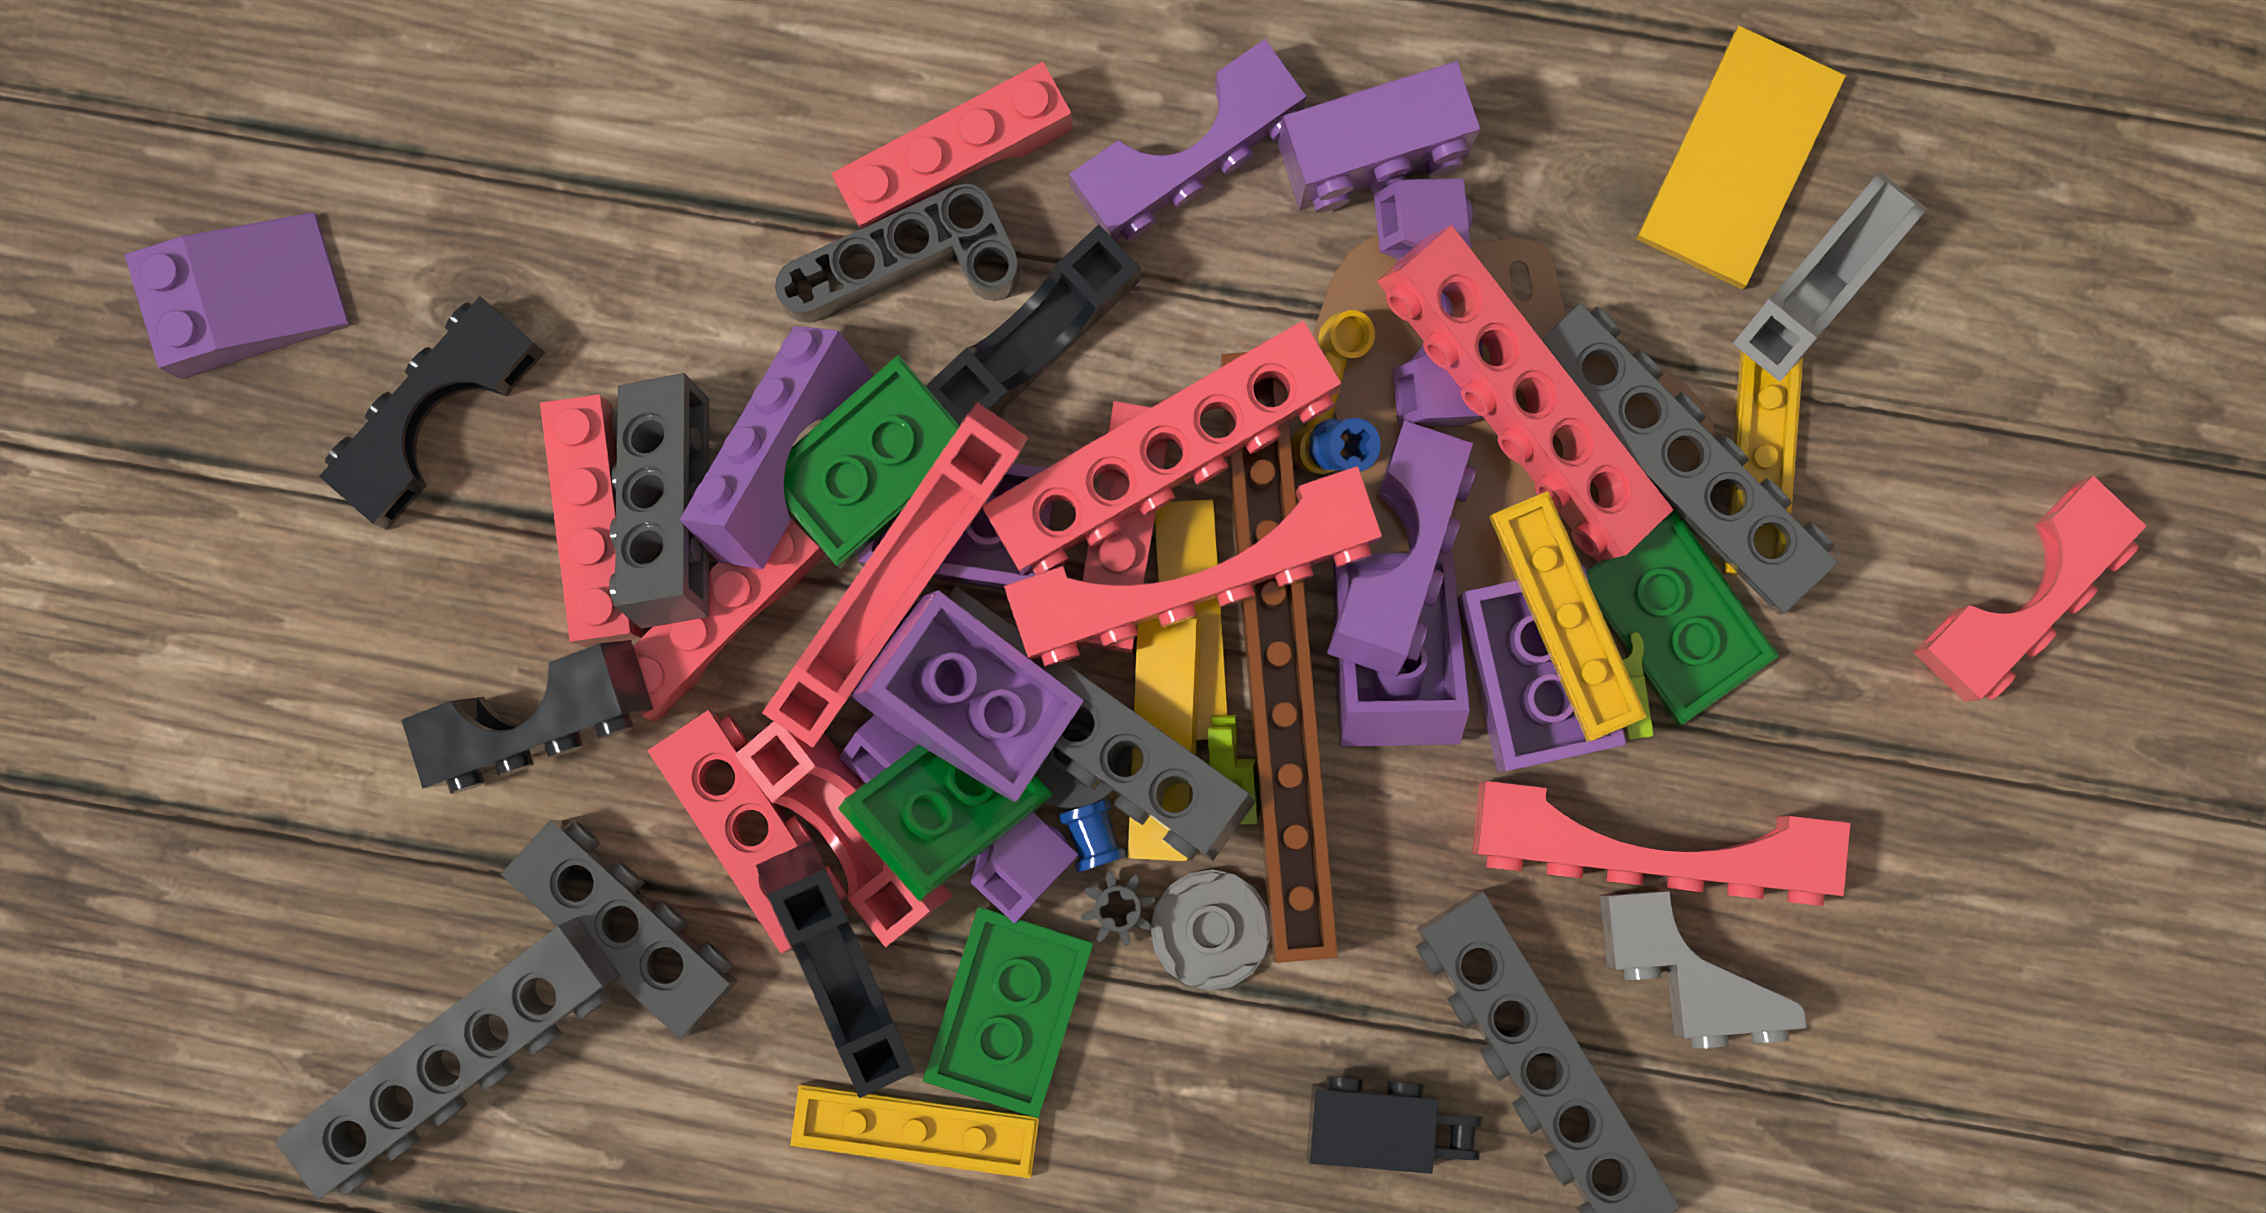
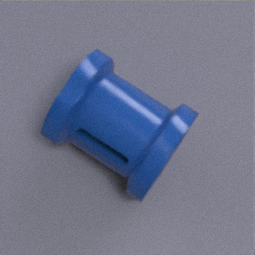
M1360 418L1325 419L1317 424L1310 433L1309 454L1314 463L1323 470L1345 471L1358 466L1360 472L1371 467L1379 456L1381 448L1380 437L1375 427L1367 420ZM1342 434H1347L1348 436L1345 443L1340 437ZM1343 448H1345V450L1348 453L1346 456H1341L1340 451Z
M1110 799L1059 815L1061 824L1068 825L1078 854L1079 860L1074 864L1077 873L1128 857L1126 849L1118 846L1108 815V811L1112 808Z

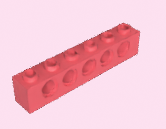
M1452 225L1425 237L1377 280V283L1386 293V301L1391 310L1401 319L1408 321L1424 341L1423 347L1428 357L1436 365L1448 371L1461 388V397L1465 404L1474 413L1484 417L1498 435V444L1502 451L1511 460L1520 463L1535 482L1534 487L1537 495L1549 491L1557 512L1572 529L1571 535L1575 544L1584 553L1594 557L1597 562L1625 556L1674 510ZM1441 293L1447 295L1452 302V316L1447 314L1442 307ZM1479 340L1489 350V364L1480 356L1478 349ZM1517 387L1526 397V411L1517 403ZM1554 434L1562 443V458L1554 450ZM1591 481L1599 491L1598 505L1590 494Z
M1302 320L983 505L982 508L1021 576L1031 570L1034 571L1035 575H1039L1066 563L1069 558L1065 551L1086 539L1090 547H1093L1122 530L1118 520L1140 508L1143 515L1146 516L1170 503L1176 498L1171 489L1193 477L1197 485H1200L1217 476L1229 467L1224 458L1246 446L1249 453L1253 454L1272 444L1282 436L1278 427L1299 416L1304 424L1322 415L1335 405L1331 396L1338 392L1341 382L1306 323ZM1266 378L1277 379L1286 387L1288 399L1277 407L1264 406L1255 398L1254 386ZM1223 409L1233 417L1235 429L1224 438H1213L1207 435L1201 428V417L1209 410ZM1161 439L1175 442L1183 454L1181 461L1170 469H1159L1152 465L1148 460L1147 451L1154 442ZM1117 470L1127 477L1130 485L1123 497L1117 500H1106L1095 492L1094 482L1098 475L1104 471ZM1056 500L1068 502L1076 511L1074 523L1068 529L1059 532L1047 529L1041 522V513L1044 507Z

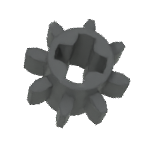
M1110 871L1106 874L1108 888L1102 893L1094 888L1086 887V894L1096 900L1095 910L1086 911L1081 915V919L1089 921L1097 918L1102 925L1097 934V941H1103L1109 931L1120 933L1122 943L1127 946L1130 942L1128 929L1136 924L1142 929L1150 930V923L1140 917L1141 907L1151 905L1155 902V899L1150 896L1138 898L1134 892L1139 881L1137 875L1133 876L1125 887L1116 884L1115 876ZM1120 891L1123 900H1134L1136 910L1127 913V924L1116 926L1113 917L1103 918L1101 907L1109 903L1108 893Z

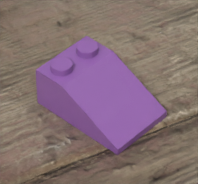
M314 212L185 235L124 254L158 368L180 379L350 326L317 214Z
M1439 552L1434 569L1444 572V578L1434 606L1430 607L1423 604L1418 623L1427 625L1428 629L1416 661L1406 658L1397 677L1335 657L1340 747L1458 745L1461 743L1469 714V701L1453 552L1449 554ZM1372 553V556L1342 567H1337L1333 558L1334 630L1353 578L1371 577L1387 573L1402 564L1408 558V553Z
M939 590L918 597L850 695V697L899 733L1011 801L1018 800L1084 702L1082 698Z

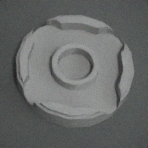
M1210 869L1188 873L1168 886L1155 905L1151 922V935L1154 952L1168 973L1185 985L1210 991L1233 987L1253 974L1266 955L1271 928L1267 907L1255 888L1235 874Z

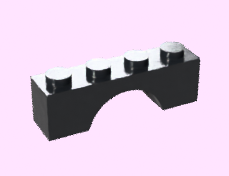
M1098 224L1053 267L1037 291L1007 321L980 342L966 347L926 387L960 426L977 402L998 415L1141 281V267Z
M481 296L473 304L469 302L464 303L451 315L445 325V329L448 331L433 349L430 347L424 348L410 361L405 370V374L408 377L393 394L386 392L377 398L366 412L365 418L368 422L353 439L348 436L338 442L325 459L328 467L319 477L374 525L388 530L427 486L417 462L416 445L420 428L431 410L444 399L464 391L482 390L506 397L545 354L540 347Z
M632 640L598 643L549 662L548 682L543 700L536 712L522 725L514 724L500 716L485 697L448 701L401 719L422 789L447 785L450 794H455L485 784L483 773L493 769H497L498 775L503 776L532 767L534 762L531 755L546 750L547 756L550 758L584 747L581 737L596 731L598 739L629 731L634 728L632 717L654 709Z
M814 841L806 842L757 864L756 868L766 895L785 937L804 972L858 1097L861 1098L916 1073Z

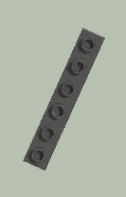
M1579 303L1542 339L1543 343L1670 506L1778 615L1785 614L1838 563L1829 554L1835 545L1814 523L1808 521L1802 527L1786 511L1792 504L1791 500L1770 479L1765 478L1759 483L1743 467L1749 459L1726 435H1722L1716 440L1700 424L1706 418V415L1687 395L1680 392L1674 398L1658 382L1664 374L1651 358L1640 349L1631 355L1615 339L1621 333V330L1605 312L1598 307L1589 312ZM1594 355L1608 357L1616 367L1615 379L1609 384L1601 386L1590 383L1582 372L1584 361ZM1637 397L1651 400L1658 409L1657 423L1644 429L1631 425L1625 416V405L1630 400ZM1677 440H1688L1694 443L1701 455L1699 466L1689 472L1675 469L1670 464L1667 456L1668 447L1671 443ZM1728 482L1739 488L1743 496V504L1738 513L1724 515L1715 510L1710 500L1711 490L1714 485ZM1760 526H1775L1783 533L1786 544L1783 553L1778 558H1766L1756 551L1753 538Z
M956 586L948 596L949 599L1028 658L1018 629ZM1042 657L1031 660L1084 700L1073 718L1080 714H1089L1094 718V729L1087 739L1081 742L1068 741L1066 727L1053 746L1071 759L1065 770L1092 790H1095L1099 783L1103 782L1119 794L1113 805L1142 826L1151 817L1167 828L1169 831L1162 840L1189 860L1193 861L1198 852H1200L1213 862L1255 804L1251 795L1066 663L1061 662L1045 667ZM1135 748L1141 750L1143 753L1141 769L1130 777L1117 776L1114 769L1117 756L1126 749ZM1177 783L1191 785L1193 798L1185 810L1172 813L1164 809L1163 797L1170 786Z
M1476 891L1416 928L1423 939L1421 943L1415 946L1422 961L1433 977L1443 972L1455 991L1447 1000L1466 1030L1476 1025L1488 1044L1479 1050L1487 1066L1498 1082L1508 1077L1519 1094L1520 1098L1512 1102L1516 1113L1530 1134L1540 1129L1553 1149L1544 1155L1550 1168L1563 1187L1573 1182L1584 1199L1585 1203L1578 1206L1577 1211L1579 1213H1674L1680 1209L1483 891ZM1474 948H1482L1491 958L1492 969L1486 979L1472 983L1463 976L1461 962L1468 951ZM1514 1000L1523 1009V1024L1512 1034H1501L1494 1025V1012L1501 1003ZM1540 1053H1549L1556 1063L1555 1076L1544 1086H1533L1526 1075L1527 1064L1533 1056ZM1582 1106L1588 1114V1126L1585 1132L1576 1138L1563 1137L1559 1129L1561 1114L1569 1107ZM1604 1159L1617 1160L1621 1169L1618 1183L1609 1190H1597L1592 1183L1594 1167Z
M576 917L558 926L278 1137L275 1143L317 1200L336 1188L345 1197L375 1175L369 1164L385 1153L392 1162L422 1140L415 1130L430 1118H432L437 1126H440L465 1108L468 1103L462 1094L479 1083L483 1090L486 1091L513 1072L515 1067L509 1059L526 1047L533 1056L561 1036L563 1033L556 1024L570 1013L574 1012L579 1020H581L609 1000L610 997L604 988L620 977V974L579 918ZM538 978L547 980L554 987L556 992L554 1006L547 1005L539 999L536 993ZM491 1014L497 1015L505 1021L508 1027L507 1041L499 1040L492 1034L489 1028V1017ZM443 1050L452 1052L458 1058L461 1066L460 1076L452 1075L445 1069L442 1062ZM397 1085L404 1087L413 1098L412 1111L404 1109L398 1103L396 1098ZM350 1121L358 1123L365 1131V1146L358 1144L352 1138L349 1130Z

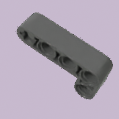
M964 183L948 188L789 262L778 273L775 290L779 301L791 317L800 322L811 323L822 320L955 257L971 289L984 300L998 301L1011 295L1019 284L1020 271L1016 253L990 198L984 190L976 185ZM973 204L983 211V217L979 224L968 229L955 226L951 222L955 209L961 205ZM921 229L929 235L928 244L919 253L908 254L898 249V240L907 230ZM860 253L868 254L875 259L873 270L865 278L852 279L844 274L845 264L853 255ZM993 256L1005 260L1009 265L1008 271L999 281L985 282L976 275L979 263L985 258ZM830 266L836 281L841 289L833 291L823 269ZM803 280H807L814 287L812 289L814 299L807 303H804L799 296H796L799 293L796 284Z

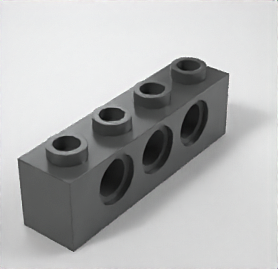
M685 373L618 385V409L614 410L612 414V428L617 439V463L613 464L611 469L612 486L616 493V518H613L610 524L611 540L615 548V573L611 575L609 581L612 602L619 611L641 629L709 617V552L679 520L694 496L695 490L709 470V398ZM661 552L659 557L653 561L654 557Z
M574 819L568 825L562 820H550L501 875L557 927L578 917L620 974L616 981L679 1039L689 1036L738 982L728 973L733 963L710 942L706 941L700 947L683 932L689 923L668 903L662 900L655 906L639 891L644 885L643 880L627 865L617 860L611 866L594 850L600 844L599 840L582 824ZM577 866H583L588 869L594 880L592 892L582 901L572 897L566 885L569 873ZM622 906L630 908L638 918V930L629 941L620 940L611 930V917ZM665 947L676 950L683 960V971L674 982L662 979L655 970V958L658 952Z

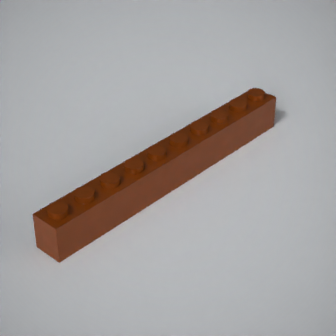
M1247 352L1221 354L1220 368ZM1263 379L1253 388L1255 398L1264 406L1277 407L1287 400L1286 387L1277 379ZM1224 410L1226 436H1228L1235 429V421L1231 414ZM1289 421L1278 427L1282 436L1267 447L1250 454L1245 446L1228 456L1236 555L1268 535L1296 507ZM1272 578L1252 585L1255 596L1241 601L1273 961L1283 963L1338 958L1304 583L1301 580L1279 587L1276 578Z

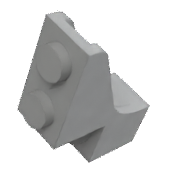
M1879 172L1793 274L1768 299L1733 344L1780 382L1801 360L1836 316L1857 295L1927 211V208L1882 172Z
M1659 890L1600 895L1607 968L1614 970L1623 969L1624 980L1660 978V966H1667L1673 1034L1684 1039L1691 1038L1692 1048L1728 1046V1035L1745 1033L1752 1034V1043L1789 1041L1788 1030L1806 1028L1805 1012L1800 1004L1710 964L1690 950L1675 924L1670 891Z

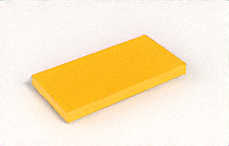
M1738 25L1639 230L1636 240L1743 290L1751 278L1846 75Z

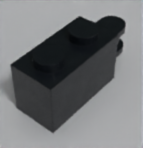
M1327 1075L1326 1086L1312 1085L1306 1158L1310 1164L1433 1174L1434 1157L1480 1160V1150L1474 1149L1476 1126H1482L1483 1116L1437 1111L1438 1099L1433 1095L1423 1094V1083L1388 1080L1387 1091L1363 1089V1078ZM1436 1123L1451 1125L1450 1146L1435 1145Z

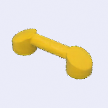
M1357 310L1340 311L1333 314L1322 325L1318 337L1319 346L1341 383L1348 358H1358L1365 355L1371 349L1375 340V329L1372 321L1366 314ZM1340 388L1336 394L1331 396L1335 404L1331 409L1307 422L1306 426L1297 429L1292 435V456L1295 462L1306 472L1326 474L1334 471L1323 470L1314 463L1309 454L1310 433L1323 420L1333 418ZM1345 448L1340 451L1341 456H1344Z

